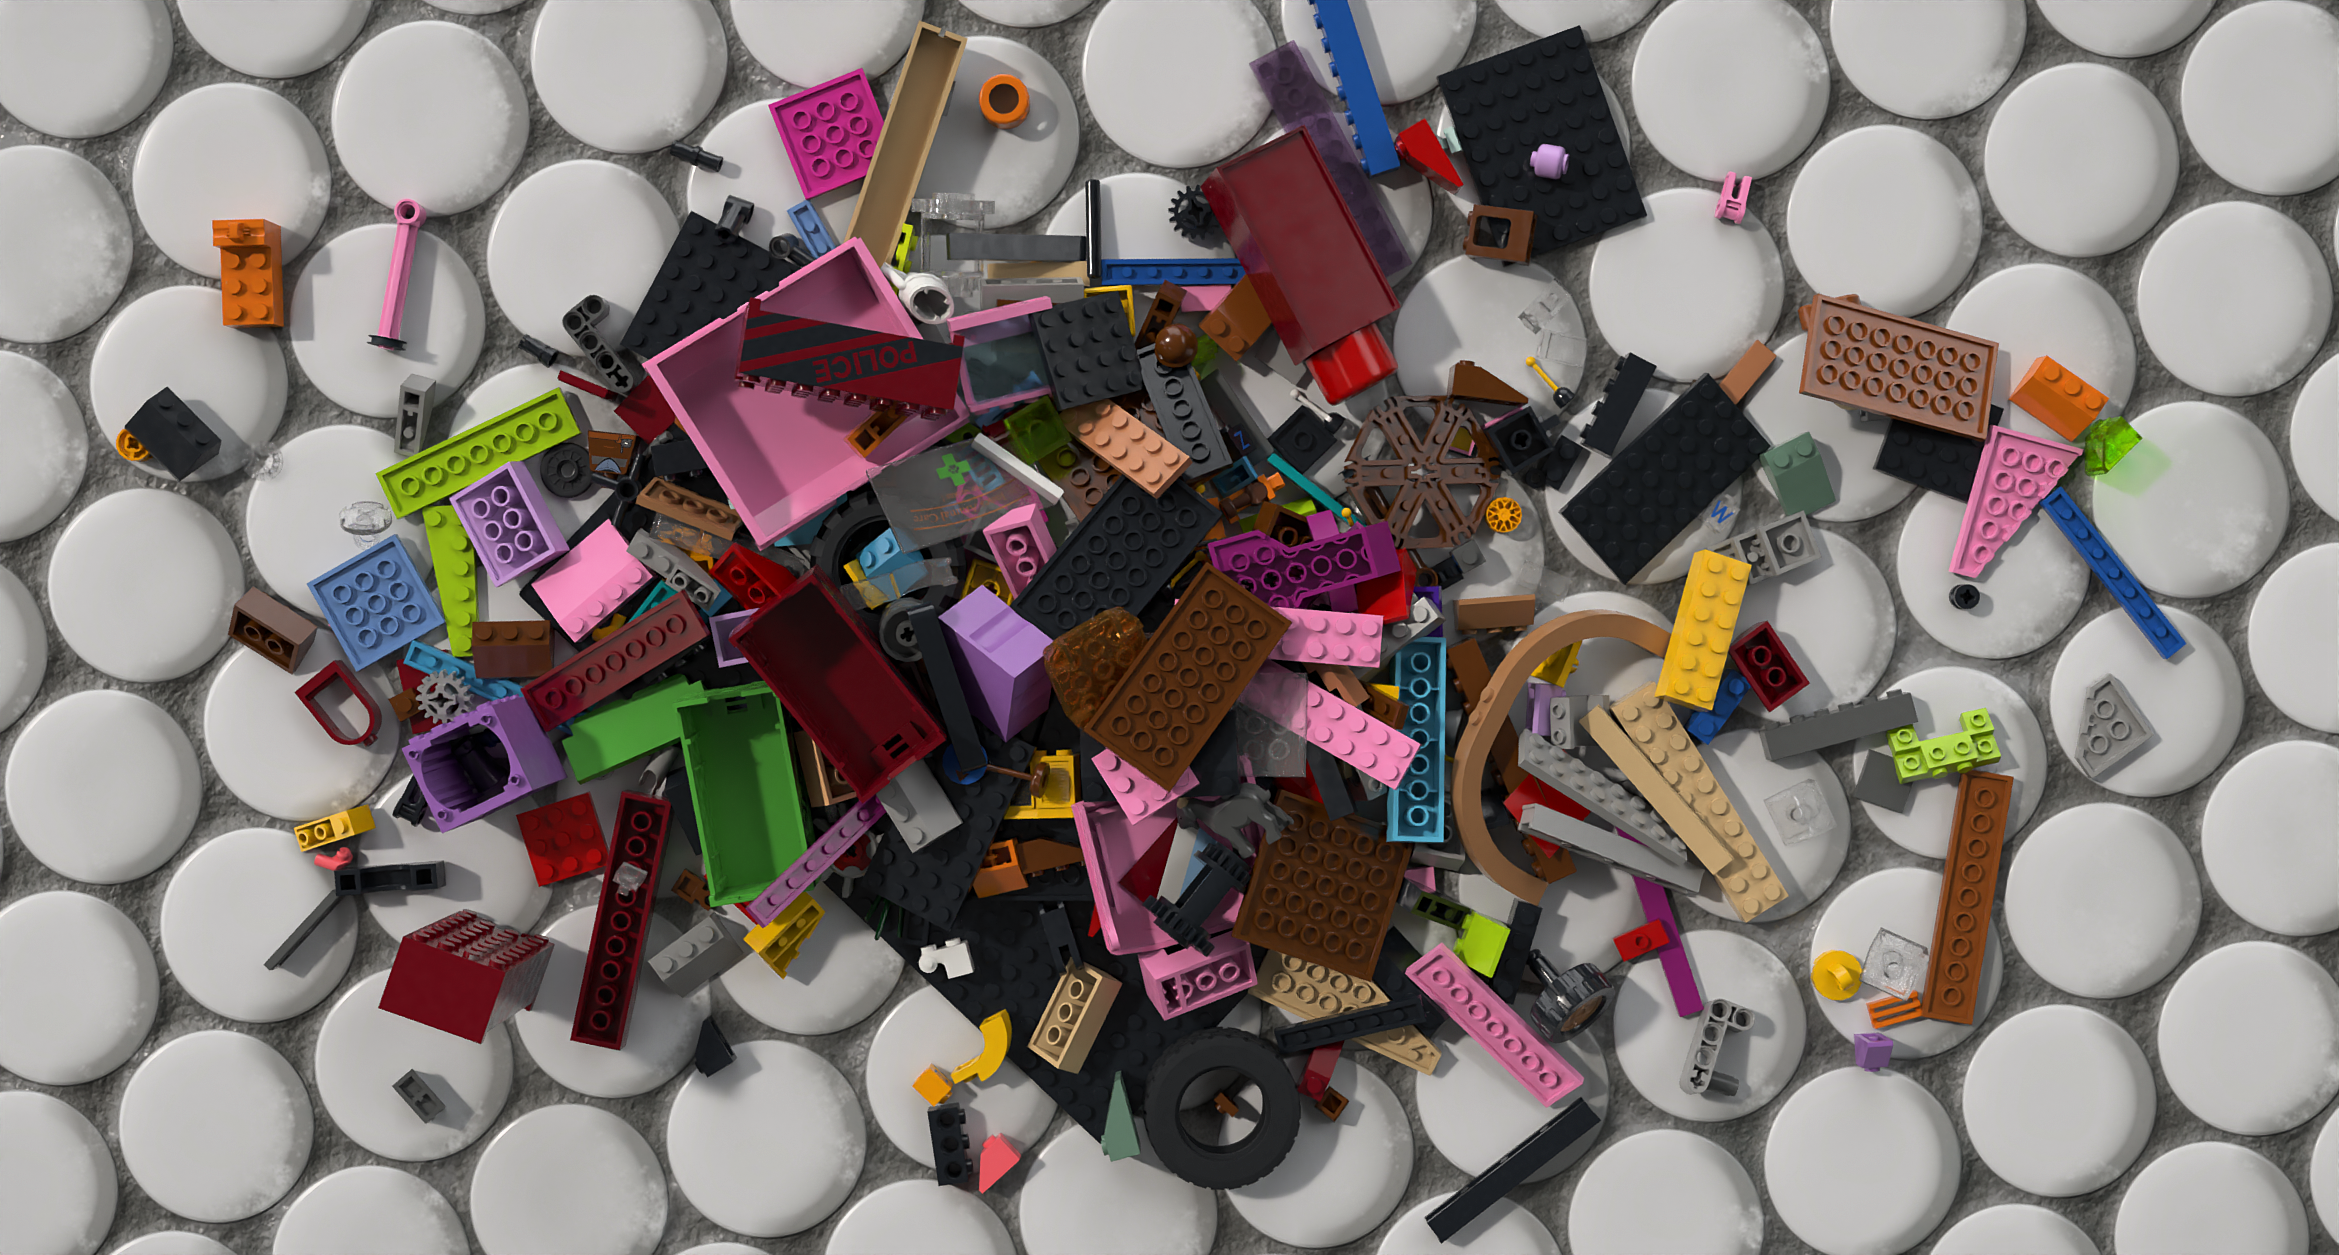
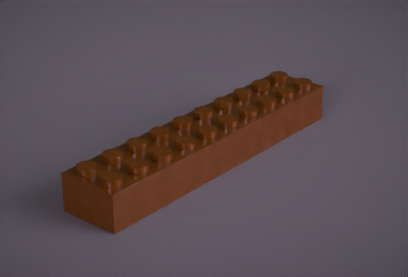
M1470 637L1446 647V670L1451 671L1453 676L1450 679L1451 685L1455 693L1461 694L1463 701L1460 702V705L1464 709L1465 716L1468 717L1476 709L1482 691L1487 687L1492 678L1475 638ZM1508 714L1493 741L1486 762H1489L1494 769L1490 773L1495 784L1499 785L1504 792L1500 794L1503 803L1530 774L1518 766L1519 738ZM1532 775L1533 778H1534V780H1535V782H1536V784L1538 785V787H1539V789H1540L1542 795H1543V792H1542V790H1541V788H1540V786H1539V783H1538L1536 777H1535L1534 775ZM1513 816L1510 819L1515 830L1518 831L1519 822ZM1519 831L1524 838L1521 840L1522 847L1526 854H1529L1530 857L1532 856L1534 862L1531 863V867L1535 876L1539 877L1540 880L1543 879L1548 884H1551L1577 872L1567 849L1560 847L1549 859L1530 835Z

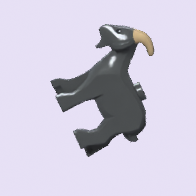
M1243 783L1240 795L1220 796L1215 801H1203L1192 797L1178 798L1176 813L1181 829L1193 827L1198 830L1200 826L1197 819L1201 820L1215 833L1228 839L1232 844L1233 853L1237 856L1240 855L1242 860L1252 855L1255 848L1244 836L1241 828L1248 826L1252 821L1258 823L1266 830V840L1270 845L1281 838L1282 834L1280 832L1286 826L1293 824L1294 820L1280 807L1273 805L1269 801L1271 796L1269 790H1263L1260 786L1252 783Z

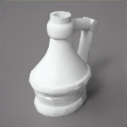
M886 262L883 263L880 270L899 289V300L908 314L924 323L934 325L947 321L946 319L952 316L954 302L948 286L940 278L926 273H904Z

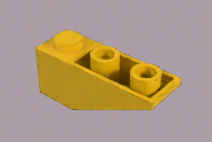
M367 804L295 827L294 831L301 852L375 829L376 826Z

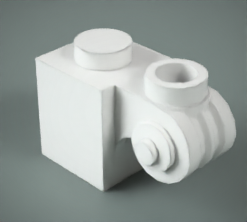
M960 937L945 941L946 945L940 948H936L935 944L921 948L922 956L919 960V967L923 972L931 973L937 968L938 963H942L945 965L948 979L972 973L975 969L967 940L961 941Z

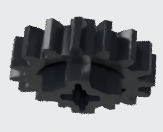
M1197 185L1194 191L1191 190L1190 186H1186L1185 194L1180 190L1177 191L1179 199H1171V203L1175 207L1168 208V213L1174 214L1169 219V222L1177 224L1174 227V231L1177 232L1181 229L1183 231L1182 238L1190 234L1191 241L1195 240L1196 235L1205 240L1206 232L1212 236L1214 234L1212 227L1219 228L1220 224L1216 220V216L1209 203L1203 204L1197 201L1196 197H1201L1207 201L1204 193L1200 191V185ZM1187 200L1188 205L1186 209L1178 213L1182 202ZM1192 203L1197 211H1202L1199 215V223L1194 215H1189L1192 211ZM1213 213L1209 224L1204 226L1205 217ZM1188 222L1194 225L1195 229H1190L1183 223Z

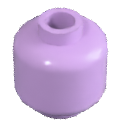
M1542 144L1537 152H1532L1530 166L1534 167L1535 174L1539 177L1559 179L1562 174L1567 172L1569 154H1566L1563 147Z

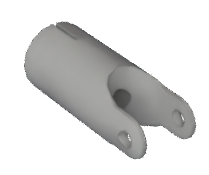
M678 742L653 753L638 785L642 786L652 771L656 776V784L651 794L655 795L668 775L682 745Z

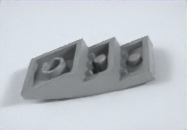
M1804 510L1703 548L1752 565L1746 586L1822 558Z

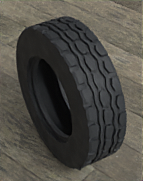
M1210 1027L1207 1030L1205 1028L1192 1032L1193 1034L1191 1035L1187 1034L1176 1040L1177 1043L1171 1044L1163 1051V1055L1159 1056L1152 1066L1153 1069L1149 1072L1145 1082L1146 1086L1142 1099L1145 1128L1154 1152L1173 1174H1177V1177L1205 1189L1207 1187L1211 1188V1190L1242 1188L1243 1185L1248 1186L1259 1181L1258 1179L1261 1177L1264 1178L1269 1175L1276 1166L1278 1167L1286 1158L1285 1155L1290 1152L1300 1127L1301 1105L1298 1088L1284 1059L1276 1049L1272 1048L1262 1038L1260 1039L1257 1035L1248 1031H1241V1029L1231 1027L1224 1029L1223 1027ZM1221 1069L1237 1071L1249 1077L1261 1090L1262 1112L1258 1123L1245 1138L1230 1145L1214 1146L1196 1140L1185 1130L1180 1121V1104L1186 1089L1194 1080L1207 1072Z

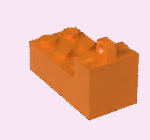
M265 219L212 220L213 246L220 248L223 325L230 328L284 327L281 226Z

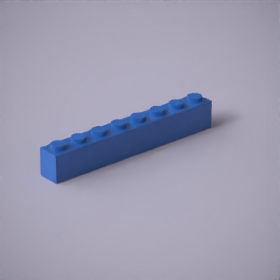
M1307 0L1309 5L1314 6L1316 12L1313 15L1317 30H1322L1324 37L1321 39L1322 48L1325 54L1329 53L1332 61L1328 63L1330 73L1333 78L1337 77L1339 86L1336 87L1340 102L1344 101L1347 108L1344 111L1348 126L1352 125L1355 135H1352L1355 149H1360L1363 159H1360V165L1363 173H1368L1369 179L1399 170L1401 165L1348 1Z

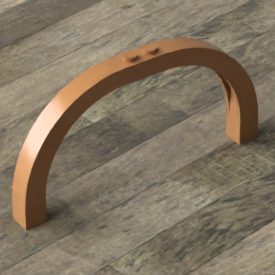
M1604 609L1577 611L1557 617L1529 633L1507 654L1496 669L1487 687L1482 691L1476 709L1469 716V722L1454 757L1450 783L1451 811L1458 838L1473 864L1492 882L1538 906L1548 883L1508 861L1498 850L1487 830L1481 807V781L1484 765L1493 741L1523 684L1543 661L1558 650L1584 639L1613 637L1629 641L1648 653L1664 659L1671 633L1629 614Z

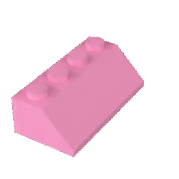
M1036 503L1012 509L983 530L1014 599L1018 597L1057 551Z

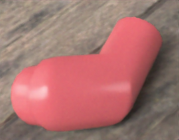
M342 847L333 857L319 853L315 858L314 864L335 871L350 864L353 855L349 848Z

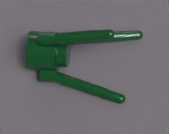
M877 895L865 917L866 922L870 920L882 896ZM884 897L882 902L885 905L874 937L875 940L880 938L890 905L897 906V904ZM899 906L898 937L901 938L904 925V908Z

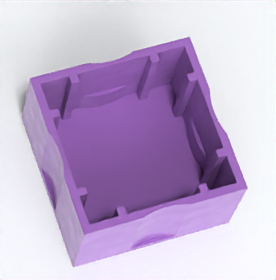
M983 585L938 617L970 714L977 717L987 728L1007 742L1048 709L1052 687L1051 674L1055 667L1058 648L1056 642L1033 624L1020 617L1009 605Z

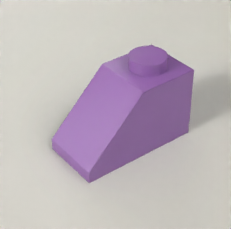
M1879 1032L1854 1034L1855 1058L1858 1066L1864 1068V1071L1876 1072L1880 1071V1067H1888L1893 1049V1040Z

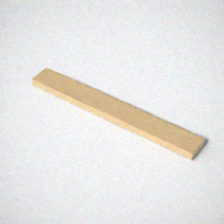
M1599 704L1578 721L1713 875L1733 860L1734 857Z

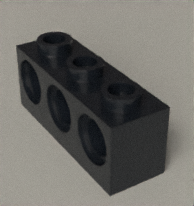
M959 1102L937 1105L935 1107L930 1106L927 1113L938 1186L969 1182L970 1174H974L972 1158H967L966 1149H970L969 1135L964 1134L962 1125L966 1124L965 1109H960ZM945 1113L951 1114L954 1117V1122L952 1124L943 1123L941 1115ZM949 1138L955 1139L958 1147L955 1149L947 1148L945 1140ZM952 1163H957L961 1166L962 1171L954 1174L950 1172L948 1166Z

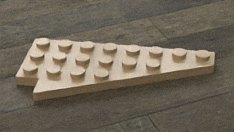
M1268 949L1256 973L1258 984L1248 989L1249 994L1306 1020L1393 1001L1373 978L1369 982ZM1416 1024L1350 1039L1431 1076L1441 1057V1050Z

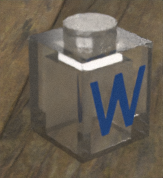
M1718 494L1696 518L1716 534L1721 533L1740 510L1735 506L1737 502L1730 495Z

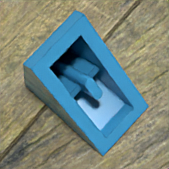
M1246 456L1233 463L1234 467L1224 470L1212 478L1224 499L1257 479L1258 475Z

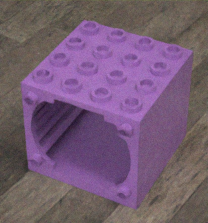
M519 694L483 703L477 706L476 710L453 718L454 721L440 724L432 728L429 733L420 734L409 739L410 745L402 748L442 833L480 820L568 777L547 732L543 729L525 697H519ZM482 724L491 729L505 746L510 762V776L508 778V785L503 787L505 792L479 804L477 798L485 794L473 793L472 790L476 787L473 784H469V778L465 776L464 768L461 767L460 763L456 760V756L452 753L449 741L471 735L469 729Z

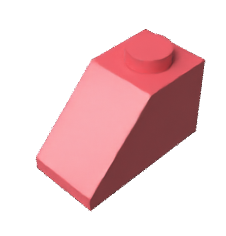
M1002 1133L996 1137L992 1134L982 1144L984 1148L981 1152L979 1191L982 1194L1013 1167L1021 1157V1154Z

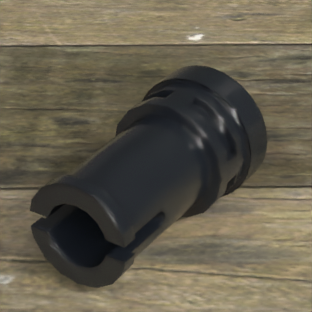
M528 334L523 336L525 342L521 340L518 348L537 358L538 362L550 368L556 361L559 351L548 345L544 346Z

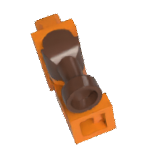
M1278 472L1267 479L1263 474L1257 477L1255 483H1250L1243 489L1219 501V506L1231 525L1240 520L1238 512L1249 506H1258L1264 500L1266 502L1273 500L1276 497L1275 492L1286 485Z

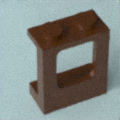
M1474 204L1473 211H1469L1467 225L1470 226L1469 235L1464 238L1463 251H1466L1465 255L1470 259L1478 257L1517 262L1519 265L1529 266L1538 216L1534 211ZM1482 216L1511 221L1506 248L1477 246Z

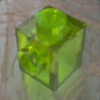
M1207 334L1197 337L1198 351L1196 357L1191 362L1193 368L1215 361V353H1218L1215 341L1208 339Z

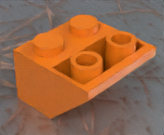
M1017 837L992 843L973 884L978 898L1028 887L1026 874L1022 873L1016 848L1018 843Z

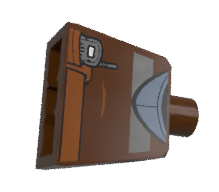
M588 430L590 471L603 473V476L618 480V475L628 476L638 452L641 437L630 434Z

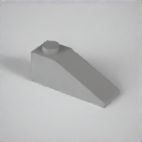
M411 374L400 385L394 453L411 457L422 451L434 404L436 380Z

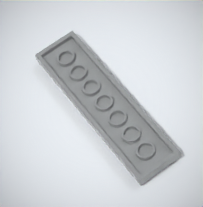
M1526 728L1519 734V767L1677 865L1682 866L1687 861L1686 843L1656 809L1646 804L1640 797L1633 796L1625 791L1619 784L1609 781L1600 772L1593 771L1585 766L1579 759L1569 756L1560 747L1553 746L1545 741L1539 734H1532Z

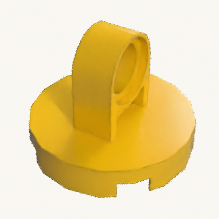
M1829 950L1823 952L1815 959L1811 980L1814 988L1822 996L1831 1000H1844L1850 998L1859 990L1863 971L1860 963L1853 955L1845 951Z

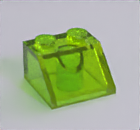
M1048 395L1002 420L1009 442L1019 460L1028 466L1072 440Z
M2122 416L2108 417L2104 420L2099 419L2089 428L2091 432L2085 437V474L2087 476L2107 474L2143 439Z

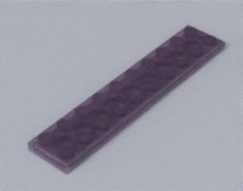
M1295 40L1249 63L1285 134L1302 125L1306 126L1384 276L1387 278L1412 265V261Z

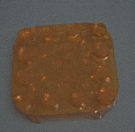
M1122 607L1103 611L1059 636L1043 650L1045 670L1063 711L1076 727L1083 730L1148 643L1142 629L1144 627L1137 617Z

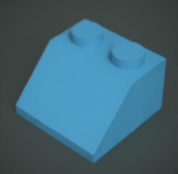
M889 528L856 554L865 577L892 600H896L930 573L910 529Z

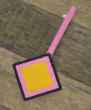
M1519 406L1480 427L1483 431L1518 413L1523 408ZM1459 427L1448 451L1472 458L1476 445L1466 428Z

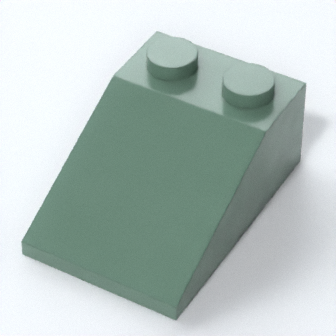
M1810 432L1801 433L1759 455L1758 460L1786 516L1803 510L1805 515H1808L1836 501L1821 455Z
M1121 1071L1115 1074L1105 1132L1101 1136L1104 1156L1109 1155L1111 1162L1141 1153V1143Z

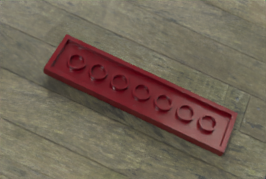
M684 589L530 682L520 690L545 732H549L711 633Z

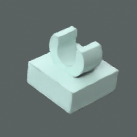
M1451 126L1444 129L1443 132L1446 138L1438 140L1443 150L1447 151L1450 149L1454 156L1463 153L1455 128Z

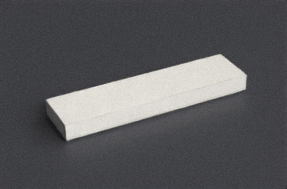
M978 433L971 445L972 448L1056 505L1064 490L982 433Z

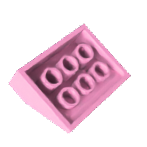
M610 519L606 520L531 584L556 621L575 643L585 640L595 629L599 628L614 613L618 612L658 578L649 566L626 552L630 543L616 526L611 525Z

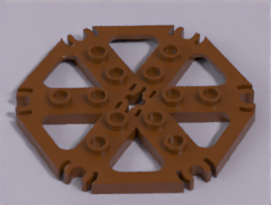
M1448 395L1392 396L1385 399L1386 411H1382L1379 405L1369 410L1344 461L1354 462V464L1344 466V470L1349 469L1354 473L1352 479H1345L1344 482L1346 484L1355 483L1356 486L1345 488L1369 526L1388 521L1394 546L1397 547L1399 545L1397 549H1403L1404 547L1406 549L1452 548L1460 545L1461 542L1458 539V534L1462 533L1465 539L1475 534L1499 483L1489 482L1490 480L1500 478V475H1493L1490 472V468L1499 465V462L1488 460L1489 458H1498L1497 454L1469 407L1465 408V404H1459L1457 410H1454L1452 403L1455 398L1451 397L1445 401ZM1406 407H1430L1434 411V418L1422 443L1403 414V410ZM1459 427L1466 428L1478 448V455L1475 458L1444 459ZM1374 428H1378L1383 432L1399 460L1366 461L1362 457V449ZM1422 466L1423 470L1433 471V473L1424 475L1423 479L1422 475L1411 472L1421 469ZM1475 484L1479 487V497L1469 516L1465 517L1446 485ZM1400 486L1387 515L1383 519H1378L1364 498V490L1367 487ZM1423 501L1439 526L1440 533L1436 538L1414 539L1408 534Z

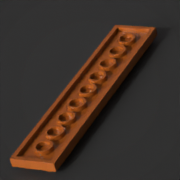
M1977 770L1960 773L1920 1009L1922 1017L1972 1025L2014 780L2012 776Z

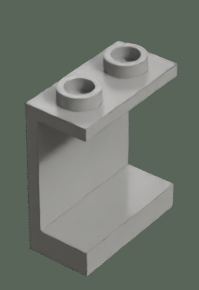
M1609 695L1550 698L1551 744L1561 749H1574V747L1600 746L1578 721L1598 704L1610 716Z

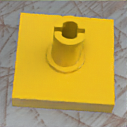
M1582 640L1572 643L1552 654L1530 676L1564 688L1569 673H1574L1577 668L1572 667L1573 664L1579 665L1576 656Z

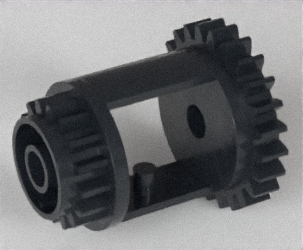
M1217 842L1215 846L1209 843L1202 852L1197 850L1194 854L1195 858L1204 867L1174 904L1162 895L1158 900L1149 895L1142 904L1156 917L1153 923L1185 949L1188 950L1192 946L1206 957L1215 947L1208 941L1211 935L1201 925L1231 888L1244 896L1247 891L1245 886L1251 878L1249 872L1252 868L1220 842Z

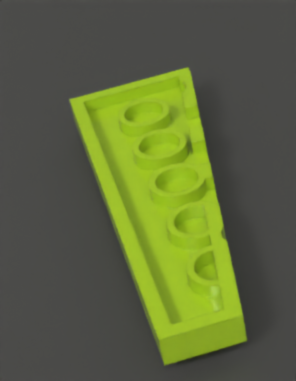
M453 505L426 506L422 508L452 655L454 657L473 656L472 622H479L476 549Z

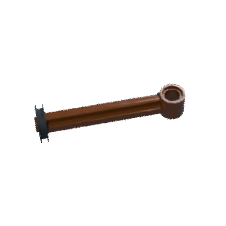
M1349 469L1339 473H1342L1344 476L1342 481L1348 477L1352 479L1354 476L1353 471ZM1379 486L1367 487L1363 492L1365 500L1378 519L1385 518L1390 508L1387 499ZM1406 549L1417 569L1414 587H1421L1418 583V578L1421 574L1426 575L1428 578L1426 587L1437 586L1438 576L1435 571L1428 568L1416 549Z

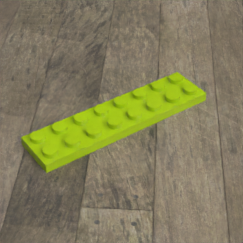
M558 387L375 474L396 518L402 519L426 506H430L464 490L507 462L525 461L582 434V431L562 389Z

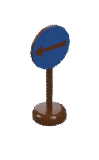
M952 743L946 748L942 765L945 774L958 784L969 785L975 783L988 770L1031 781L1030 793L1035 798L1040 799L1045 793L1050 775L1049 763H1038L1033 775L988 764L986 750L981 745L987 766L962 774Z

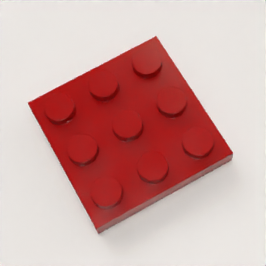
M590 791L516 815L539 887L606 866L609 849Z

